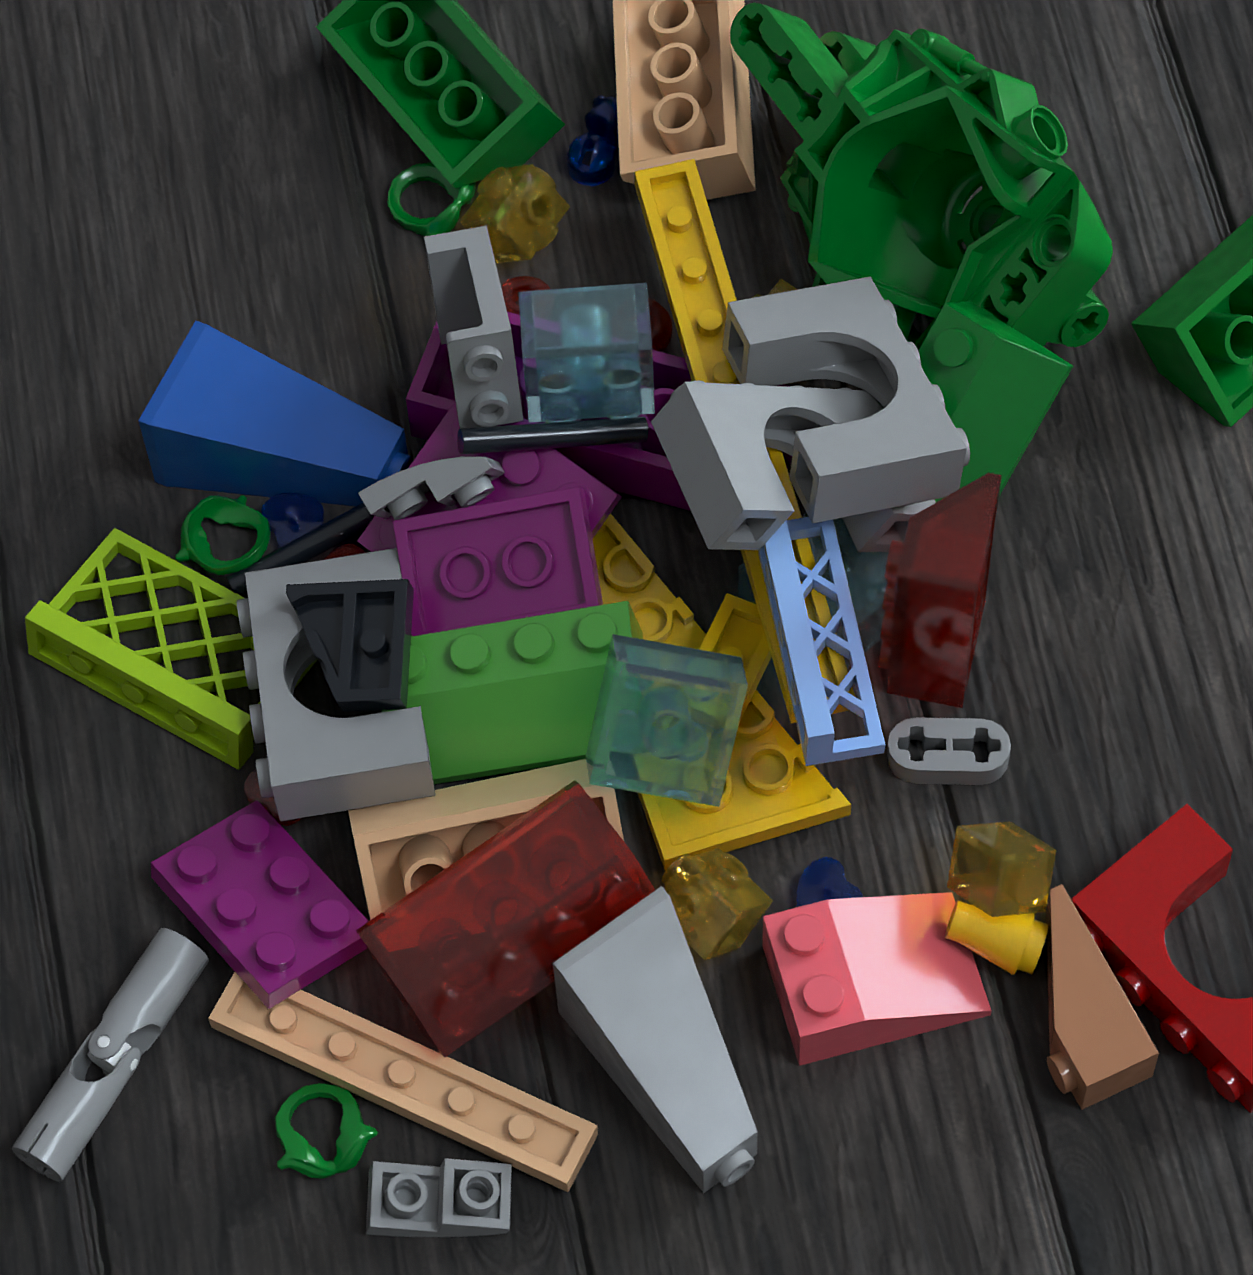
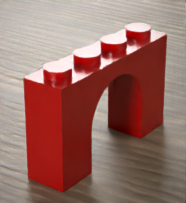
M1186 804L1071 900L1109 967L1115 974L1128 1000L1136 1006L1144 1004L1161 1021V1031L1171 1045L1184 1054L1190 1051L1208 1069L1207 1077L1222 1097L1230 1102L1238 1100L1252 1113L1253 997L1242 999L1222 998L1196 988L1177 971L1169 957L1165 944L1164 932L1170 923L1226 876L1233 848Z

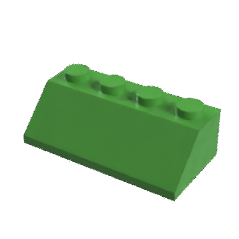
M628 601L411 637L407 708L421 706L434 784L558 765L602 755L609 757L655 749L643 632ZM382 710V712H388V711H394V710Z

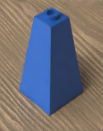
M196 320L138 420L154 480L156 483L168 487L357 506L363 503L358 492L379 480L408 469L413 462L412 456L408 455L404 428L213 327Z

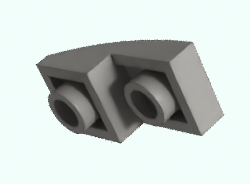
M487 457L441 459L399 471L377 481L358 492L371 515L384 519L393 516L395 520H400L424 507L428 503L425 494L429 491L433 493L439 503L451 507L459 503L461 508L472 506L494 491L495 488L491 482L505 472L499 462Z
M445 1158L441 1166L436 1167L373 1161L369 1168L366 1235L468 1237L508 1233L510 1230L512 1164Z

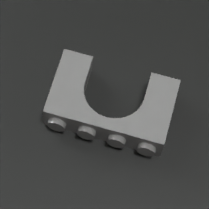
M871 276L728 302L722 350L740 384L752 383L754 385L777 386L811 379L836 380L865 390L884 408L878 413L863 419L797 431L795 433L789 479L812 524L958 495L963 466H967L970 461V448L967 436L963 429L955 428L945 410L944 397L940 388L936 384L931 385L921 367L920 355L916 345L911 341L907 342L897 324V316L893 304L889 300L882 298Z
M696 380L684 382L671 394L670 400L654 417L651 423L708 549L760 550L794 512V508L766 447L780 450L792 456L795 433L797 431L863 419L878 413L884 408L865 390L806 388L799 385L786 387L754 385L752 383H705ZM934 499L843 517L842 519L858 552H907L942 514Z
M397 548L246 572L248 598L237 600V610L243 638L253 636L254 643L253 651L243 652L249 690L259 689L261 703L249 705L253 736L256 744L266 742L267 758L256 759V769L262 798L274 796L280 821L436 796L421 706L358 717L336 718L324 716L307 709L293 696L294 688L301 674L317 658L305 636L306 633L295 609L286 595V584L402 579Z

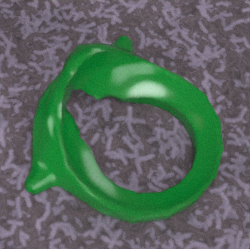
M433 163L415 164L403 170L392 181L388 191V208L394 220L411 232L423 236L451 232L459 221L461 207L472 201L476 182L456 189L446 180ZM418 181H432L443 187L447 194L454 198V202L437 217L420 219L404 211L400 204V198L403 191L409 185Z
M241 495L236 499L223 496H208L200 500L197 506L184 519L181 527V548L176 554V560L179 563L192 560L207 572L216 575L241 571L259 561L266 552L271 535L270 523L259 511L246 506L247 498L245 495ZM204 517L211 518L219 524H231L233 526L253 529L257 532L258 537L255 545L242 557L221 561L213 557L210 544L207 541V535L201 523Z
M322 1083L306 1085L288 1097L275 1117L276 1135L284 1152V1156L277 1162V1167L281 1170L291 1168L310 1178L318 1179L346 1172L356 1166L368 1141L377 1136L378 1131L373 1127L364 1125L359 1105L348 1090ZM318 1097L331 1098L343 1108L340 1136L336 1140L337 1155L333 1161H325L321 1153L312 1147L308 1140L297 1133L291 1126L293 1112L300 1104L309 1099Z

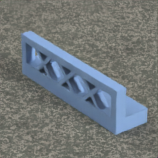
M809 517L786 520L762 548L758 550L805 765L810 766L882 754L885 751V741L833 520L812 524ZM821 536L824 555L812 571L796 562L791 540ZM827 569L829 570L831 582L822 577ZM812 589L836 602L838 611L825 628L808 618L804 599ZM840 626H842L844 639L835 635ZM825 646L850 661L851 669L839 686L823 678L821 675L818 656ZM854 683L858 698L848 693ZM839 704L863 718L866 731L865 736L834 741L835 733L831 714Z

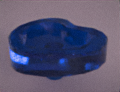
M299 493L278 494L267 500L262 507V515L268 519L270 531L276 534L278 548L325 523L322 504L308 495Z
M830 857L815 860L806 867L797 887V907L827 899L862 897L859 888L846 881L842 864Z

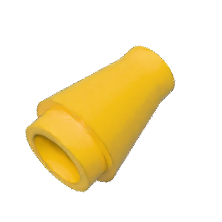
M957 900L946 929L945 938L960 943L1012 975L1017 970L1032 974L1044 946L1048 924L1035 920V912L971 905Z

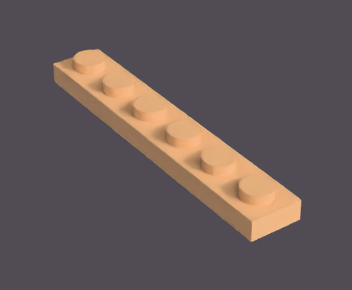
M234 972L208 1018L211 1028L494 1159L506 1164H512V1167L566 1192H569L598 1136L596 1124L303 990H299L268 1009L237 973Z

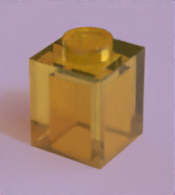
M1012 822L957 826L947 888L991 917L1046 912L1056 849Z

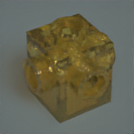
M533 164L508 168L498 167L480 182L477 188L479 196L459 222L466 229L487 225L494 259L497 263L530 260L537 251L545 248L556 237L559 231L557 224L571 206L556 191L554 180L545 171L535 167Z
M720 848L694 856L690 854L682 855L670 865L661 880L665 885V891L670 895L688 946H691L705 961L739 949L773 902L748 877V871L744 864L734 856L723 852Z

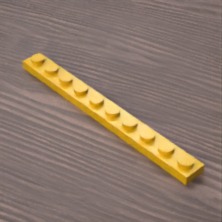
M690 159L634 171V185L691 381L740 384L722 350L728 302L737 300L695 160ZM766 447L794 508V512L787 520L802 518L782 451ZM808 538L791 540L796 562L812 571L816 563ZM741 550L790 722L796 723L758 550ZM812 589L804 599L808 618L825 628L832 619L826 596ZM825 646L818 656L821 675L823 678L839 686L848 673L844 657ZM851 687L848 693L855 696L853 687ZM839 704L832 714L849 710Z

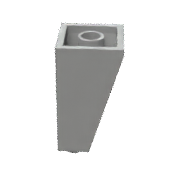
M661 886L553 962L558 1012L700 1190L705 1193L718 1182L724 1187L733 1184L752 1168L755 1163L752 1157L757 1155V1129L670 895Z

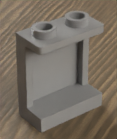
M487 225L425 236L424 241L441 345L447 344L460 429L492 427L523 421L512 331Z

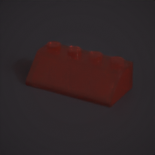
M987 473L911 516L904 542L892 540L884 577L887 583L882 610H885L880 639H883L878 663V668L889 670L888 694L963 708L987 598L1002 475Z
M574 780L355 931L423 1036L445 1058L555 981L553 962L655 891V888L633 852L582 786Z

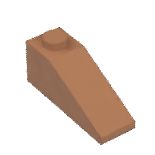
M1063 884L1050 889L1046 911V923L1048 924L1046 939L1049 1043L1051 1054L1047 1057V1065L1059 1090L1063 1094L1071 1091L1081 1110L1153 1077L1159 1052Z

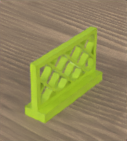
M114 528L49 604L39 600L25 616L28 654L238 770L253 753L254 736L250 714L228 703L224 690L248 686L245 670L220 674L216 658L218 653L251 648L253 651V636L243 638L242 633L212 638L207 620L210 617L228 614L238 617L237 600L245 599L244 597ZM120 553L140 564L143 575L107 581L104 569ZM98 577L99 582L93 583L95 579ZM181 586L193 594L194 604L159 609L155 590ZM147 592L151 611L114 616L111 597ZM102 598L106 618L80 622L66 613L76 602ZM199 620L202 640L167 645L163 625ZM154 627L159 647L133 651L120 643L118 633ZM207 655L211 676L186 680L173 673L171 661ZM317 659L314 662H312L301 674L300 678L296 683V686L306 675V673L311 669V667L315 664Z

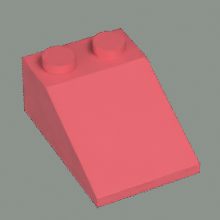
M952 892L827 899L763 916V950L799 1066L991 1015L989 1001L972 951L958 942L945 938L946 929L956 904Z

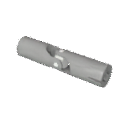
M160 928L110 1001L97 1029L87 1036L11 1147L12 1152L25 1164L54 1181L61 1182L135 1072L141 1055L151 1047L208 964L209 959L207 955L195 943L170 929ZM92 1062L101 1067L104 1074L107 1075L95 1082L85 1081L87 1070Z

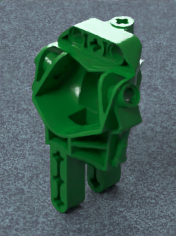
M761 3L745 5L736 14L730 30V39L734 51L804 140L803 143L794 149L793 156L786 163L787 169L780 179L789 194L788 206L792 211L800 214L810 243L808 262L817 272L812 287L871 276L882 298L889 300L893 304L897 316V324L907 342H913L918 351L944 304L971 301L1043 347L1047 342L1063 344L1067 347H1078L1093 340L1104 329L1109 317L1108 309L1091 288L1101 278L1111 263L1113 254L1112 241L1075 172L1060 158L1067 152L1068 147L1067 136L1062 124L1050 109L1039 105L1035 88L1031 83L976 62L973 54L950 43L945 36L922 28L914 31L912 35L894 29L887 39L880 41L878 45H874L835 31L826 33L819 39L807 22L800 17ZM982 186V190L979 191V192L970 200V202L968 203V205L966 206V208H965V210H964V213H962V210H963V208H964L966 202H967L968 199L970 198V196H971L979 187ZM963 241L967 247L966 252L963 250L960 244ZM917 313L934 318L922 335L919 334L913 325Z

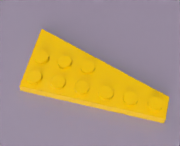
M610 513L592 540L603 605L628 601L643 632L655 749L627 753L625 757L664 870L851 815V803L838 788L834 789L815 765H805L801 743L797 745L775 718V711L757 690H755L735 734L675 711V697L706 634L694 620V613L680 597L676 598L655 573V566Z

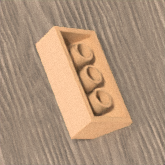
M613 0L620 176L623 181L634 184V171L694 159L706 200L756 191L749 72L747 66L734 51L730 39L732 22L736 14L744 7V0Z
M603 755L435 790L436 796L348 810L370 921L376 928L375 945L378 956L635 902L614 783Z

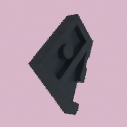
M392 579L286 584V595L295 609L306 633L305 636L322 667L325 679L343 712L406 709L414 589L409 580Z

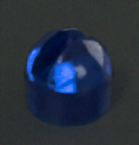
M587 132L575 137L567 151V168L571 178L582 185L596 186L606 182L612 176L615 170V155L606 137ZM586 151H593L590 166L581 164Z

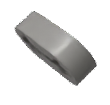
M909 718L896 724L890 732L887 744V761L893 774L905 782L956 785L990 784L1001 778L1007 770L1011 743L1009 735L1004 728L991 720L975 718ZM909 741H922V747L925 750L922 761L910 760V753L908 751ZM974 742H986L987 750L990 752L988 762L981 763L975 761V754L972 752Z

